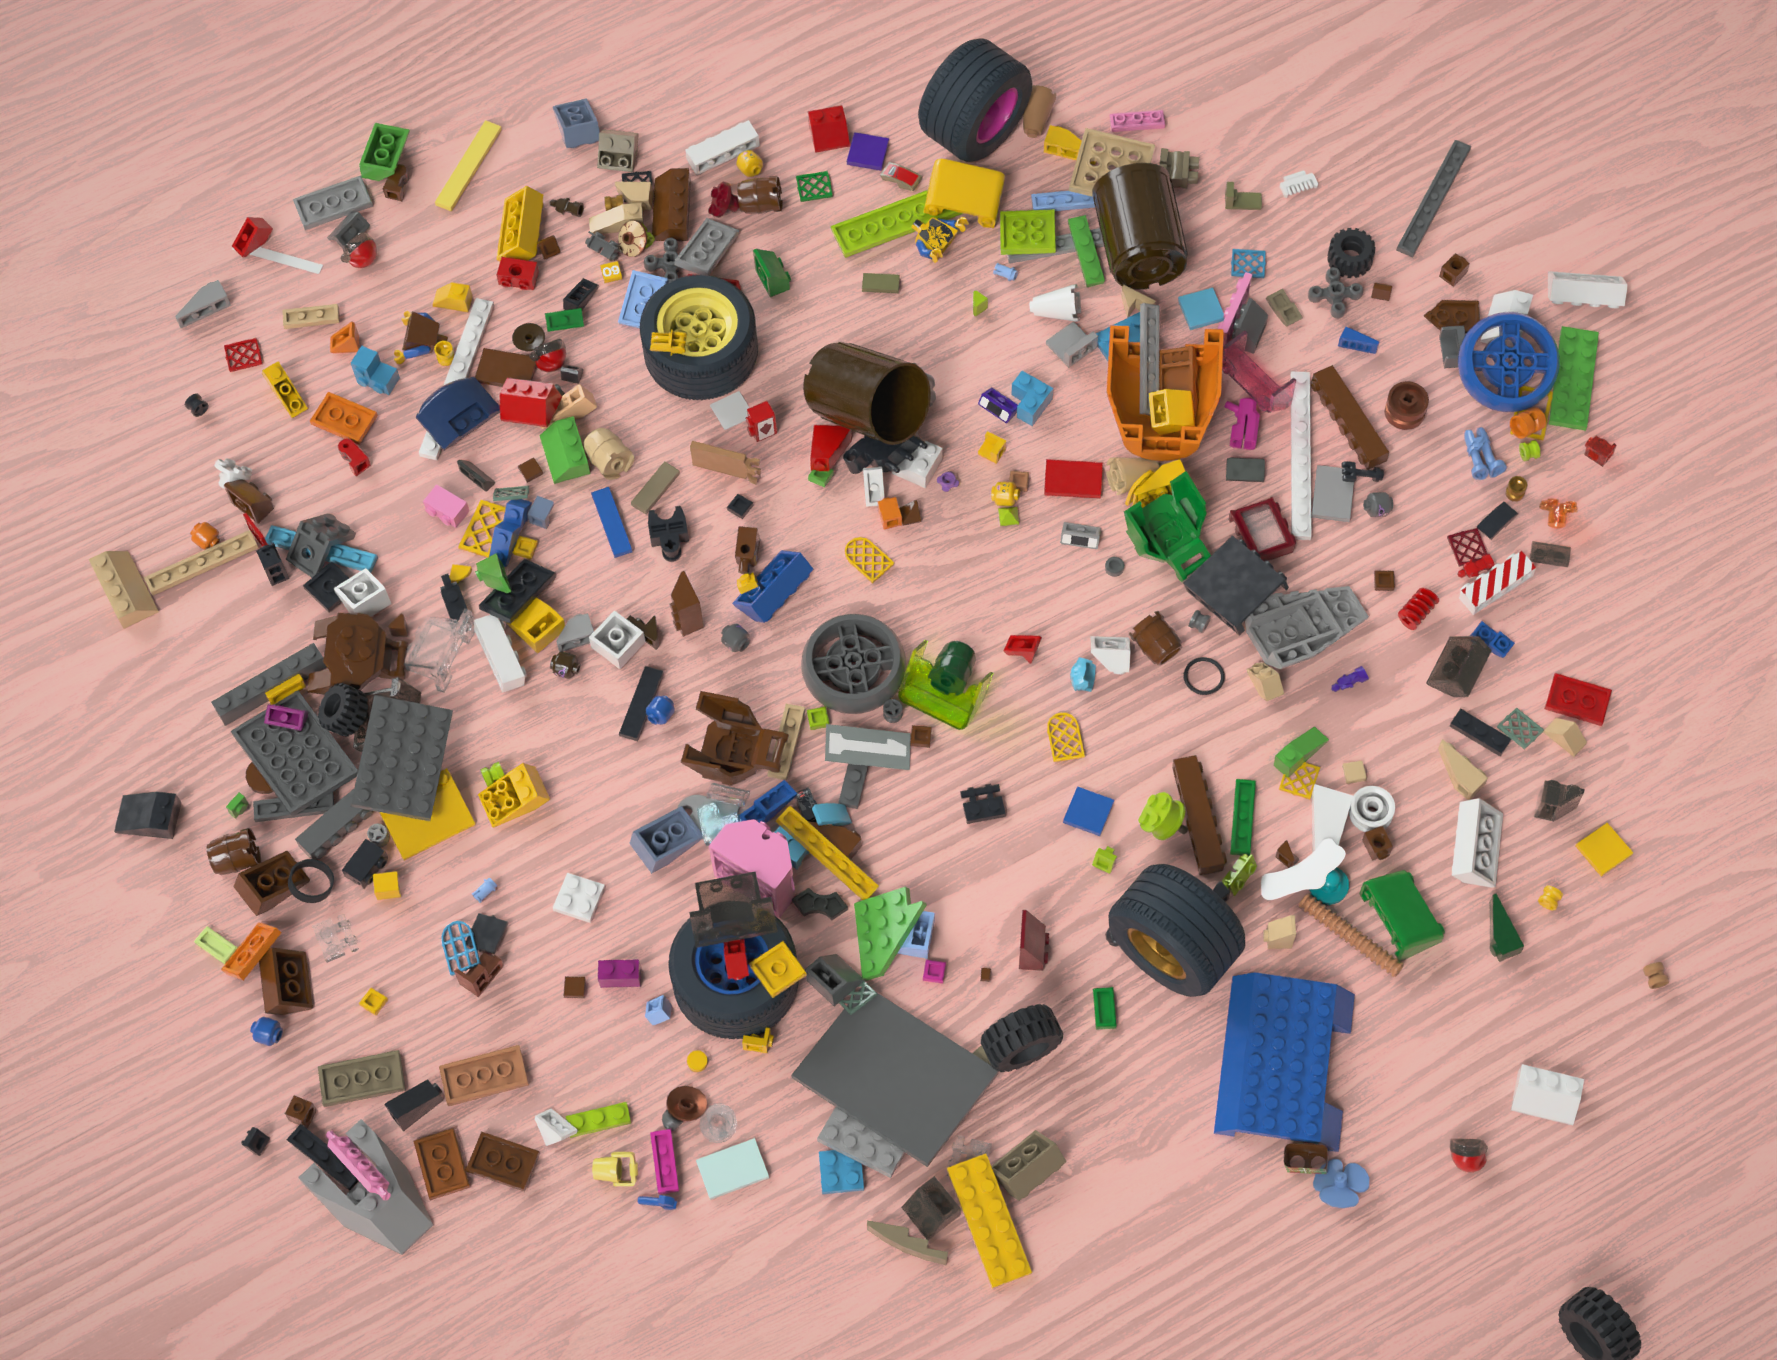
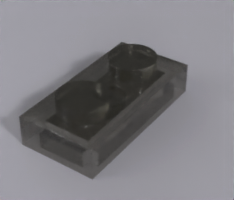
M1532 541L1529 560L1531 562L1568 568L1571 547Z

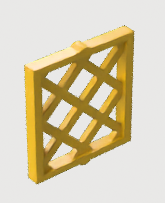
M1304 762L1294 772L1297 777L1296 779L1291 781L1290 777H1286L1283 774L1279 790L1310 800L1320 767ZM1306 767L1314 768V771L1308 773ZM1303 769L1306 774L1300 777L1297 771ZM1312 774H1315L1314 781L1310 776ZM1286 777L1288 782L1283 784ZM1308 777L1310 783L1305 785L1302 779ZM1299 781L1302 786L1296 789L1293 783ZM1291 785L1293 790H1288L1284 787ZM1312 785L1311 790H1310V793H1309V791H1308V789H1307L1306 787ZM1304 789L1306 795L1298 793V791Z

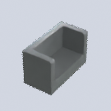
M1464 326L1441 328L1439 340L1444 369L1458 368V354L1465 337Z

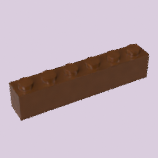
M1331 365L1313 373L1311 381L1313 391L1317 392L1320 396V401L1329 410L1331 419L1337 422L1340 433L1346 436L1350 448L1355 450L1358 455L1360 464L1369 470L1387 462L1389 456L1388 449L1334 366Z
M1197 755L1173 759L1172 770L1180 801L1185 806V820L1199 875L1221 872L1227 863L1225 852L1221 851V835L1216 832V816H1212L1211 809H1213L1211 797L1207 798L1206 779L1203 780L1201 775L1203 773L1202 762H1198Z

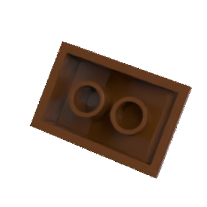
M285 851L238 873L233 887L252 912L258 916L273 909L292 895L288 887V879L291 869L297 862L288 851ZM302 868L292 875L293 884L298 890L310 882V878Z

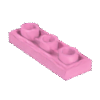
M1163 110L1110 114L1111 132L1165 128Z

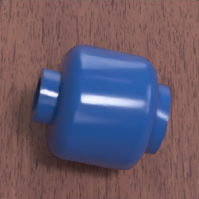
M656 696L646 707L647 718L655 725L666 724L675 712L674 703L667 696Z
M263 1016L258 1021L252 1023L250 1032L255 1042L272 1046L280 1041L283 1028H281L278 1021Z

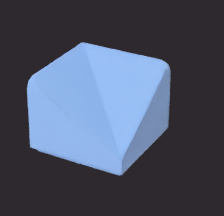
M664 995L650 1000L646 1004L645 1017L652 1025L670 1019L672 1004Z

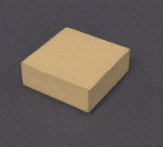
M1363 761L1343 763L1342 768L1346 784L1366 781L1367 777Z

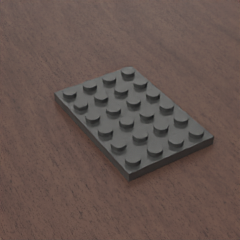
M298 690L274 705L309 711L302 731L265 724L266 710L231 730L235 740L292 817L356 778L358 774L357 768L330 732L321 727L318 716Z
M375 695L351 807L431 821L453 710Z

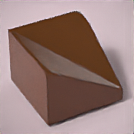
M1287 840L1277 849L1275 857L1286 867L1290 868L1299 861V858L1292 853Z

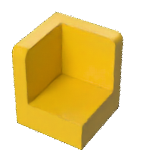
M987 431L985 433V441L978 450V455L997 464L1006 451V440Z
M397 872L373 874L374 894L377 900L401 897Z

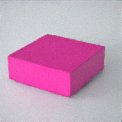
M926 959L923 981L943 984L946 962Z

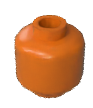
M198 522L190 532L192 542L203 550L217 545L220 541L218 539L219 531L208 522Z

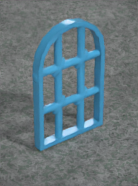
M462 921L448 924L443 930L441 939L450 975H455L450 964L452 959L456 960L458 969L462 972L479 964L481 965L474 933L470 926ZM458 924L461 936L455 938L453 937L451 927ZM461 924L467 926L469 933H463ZM448 931L451 940L445 942V935ZM471 936L474 948H467L465 937ZM455 941H462L464 952H457ZM447 944L452 945L454 956H448ZM475 951L477 963L471 964L469 953ZM465 955L469 966L461 968L459 957Z

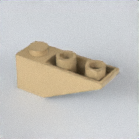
M1441 740L1438 750L1453 787L1467 800H1471L1485 786L1488 778L1484 771L1473 766L1466 756L1458 753L1451 743Z

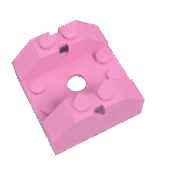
M754 819L725 824L709 845L714 876L780 918L791 904L792 898L796 896L787 838L779 832L772 833L769 831L770 827L762 821L759 823Z

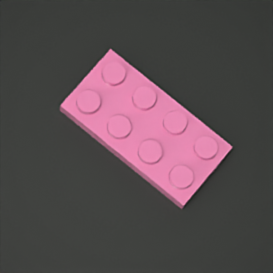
M1245 272L1243 279L1239 278L1236 286L1237 291L1236 293L1233 292L1230 299L1231 305L1225 310L1223 316L1225 319L1218 326V329H1224L1223 353L1233 333L1235 321L1240 317L1241 307L1246 303L1249 296L1252 274Z

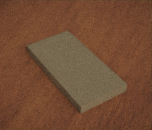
M399 1050L318 1066L322 1104L324 1107L406 1091Z

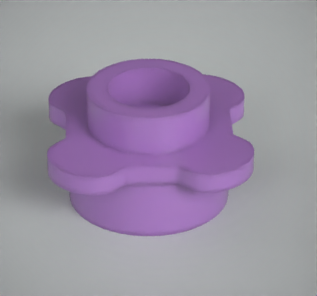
M950 471L943 473L937 478V483L941 484L944 492H948L951 488L958 487L959 481L955 479L954 473Z

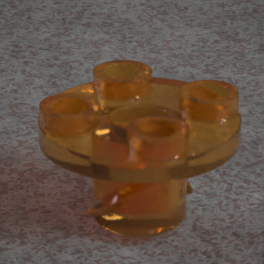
M1548 498L1547 500H1541V503H1539L1540 509L1549 511L1547 525L1551 528H1564L1566 526L1567 513L1578 512L1577 502L1575 501L1559 503L1558 499Z

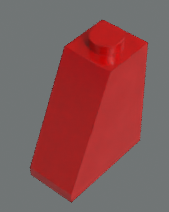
M814 425L810 455L811 471H830L851 443L850 429L842 426Z

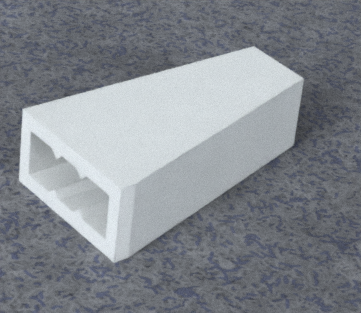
M1314 785L1311 795L1312 853L1325 839H1332L1336 845H1339L1353 795Z

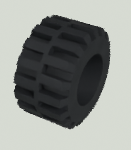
M1347 228L1346 231L1344 229L1340 230V233H1335L1330 241L1327 255L1329 267L1339 269L1341 277L1345 275L1347 278L1352 276L1358 278L1360 274L1362 276L1365 275L1373 263L1376 250L1374 240H1371L1372 237L1366 235L1364 230L1361 232L1358 228H1355V230H1352V228ZM1353 250L1357 252L1359 255L1350 256L1345 254L1343 251Z
M337 683L334 687H330L319 706V724H321L322 728L341 736L347 737L354 734L360 728V725L363 724L364 718L367 715V695L363 691L344 683Z

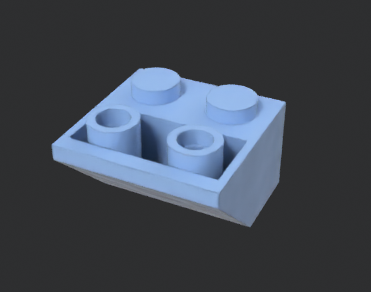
M922 912L897 954L928 959L935 923V913Z

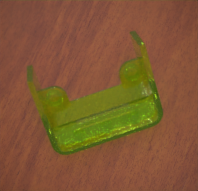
M924 640L912 652L898 692L899 699L904 704L953 728L963 730L970 724L982 704L994 673L990 671L978 685L973 684L969 686L965 693L954 696L955 693H949V695L942 694L931 686V679H928L933 665L930 661L923 658L928 643L927 640Z

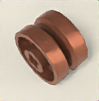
M1410 381L1394 385L1389 391L1384 409L1388 422L1395 428L1402 430L1418 427L1425 418L1429 403L1428 393L1422 386Z

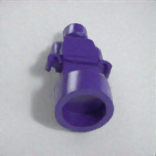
M1360 666L1354 669L1355 672L1347 676L1344 674L1343 677H1340L1337 683L1332 685L1331 690L1337 692L1340 689L1353 688V684L1356 682L1363 683L1369 680L1365 669Z

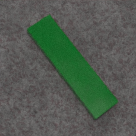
M1236 779L1231 855L1243 856L1246 854L1250 856L1255 780Z

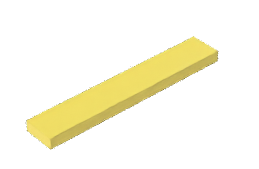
M486 120L484 121L435 201L436 206L452 212L500 134L501 126Z

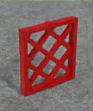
M257 338L224 345L229 372L263 365ZM254 343L256 344V347H257L256 350H254V349L251 348V346H252ZM241 346L246 348L243 353L238 351ZM228 349L233 351V353L230 356L227 352ZM248 350L253 352L250 357L245 355ZM236 353L241 355L238 360L233 358ZM256 354H258L259 357L258 361L253 359V357ZM243 357L248 359L245 364L240 362ZM230 360L235 362L232 367L230 366Z
M244 513L243 517L249 530L261 546L268 545L263 534L247 513Z

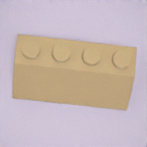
M105 551L89 559L123 629L159 613L128 551Z

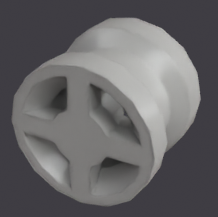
M373 824L367 831L369 840L380 848L386 846L389 842V833L384 825Z

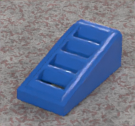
M1345 327L1339 338L1338 346L1376 354L1379 341L1349 327Z

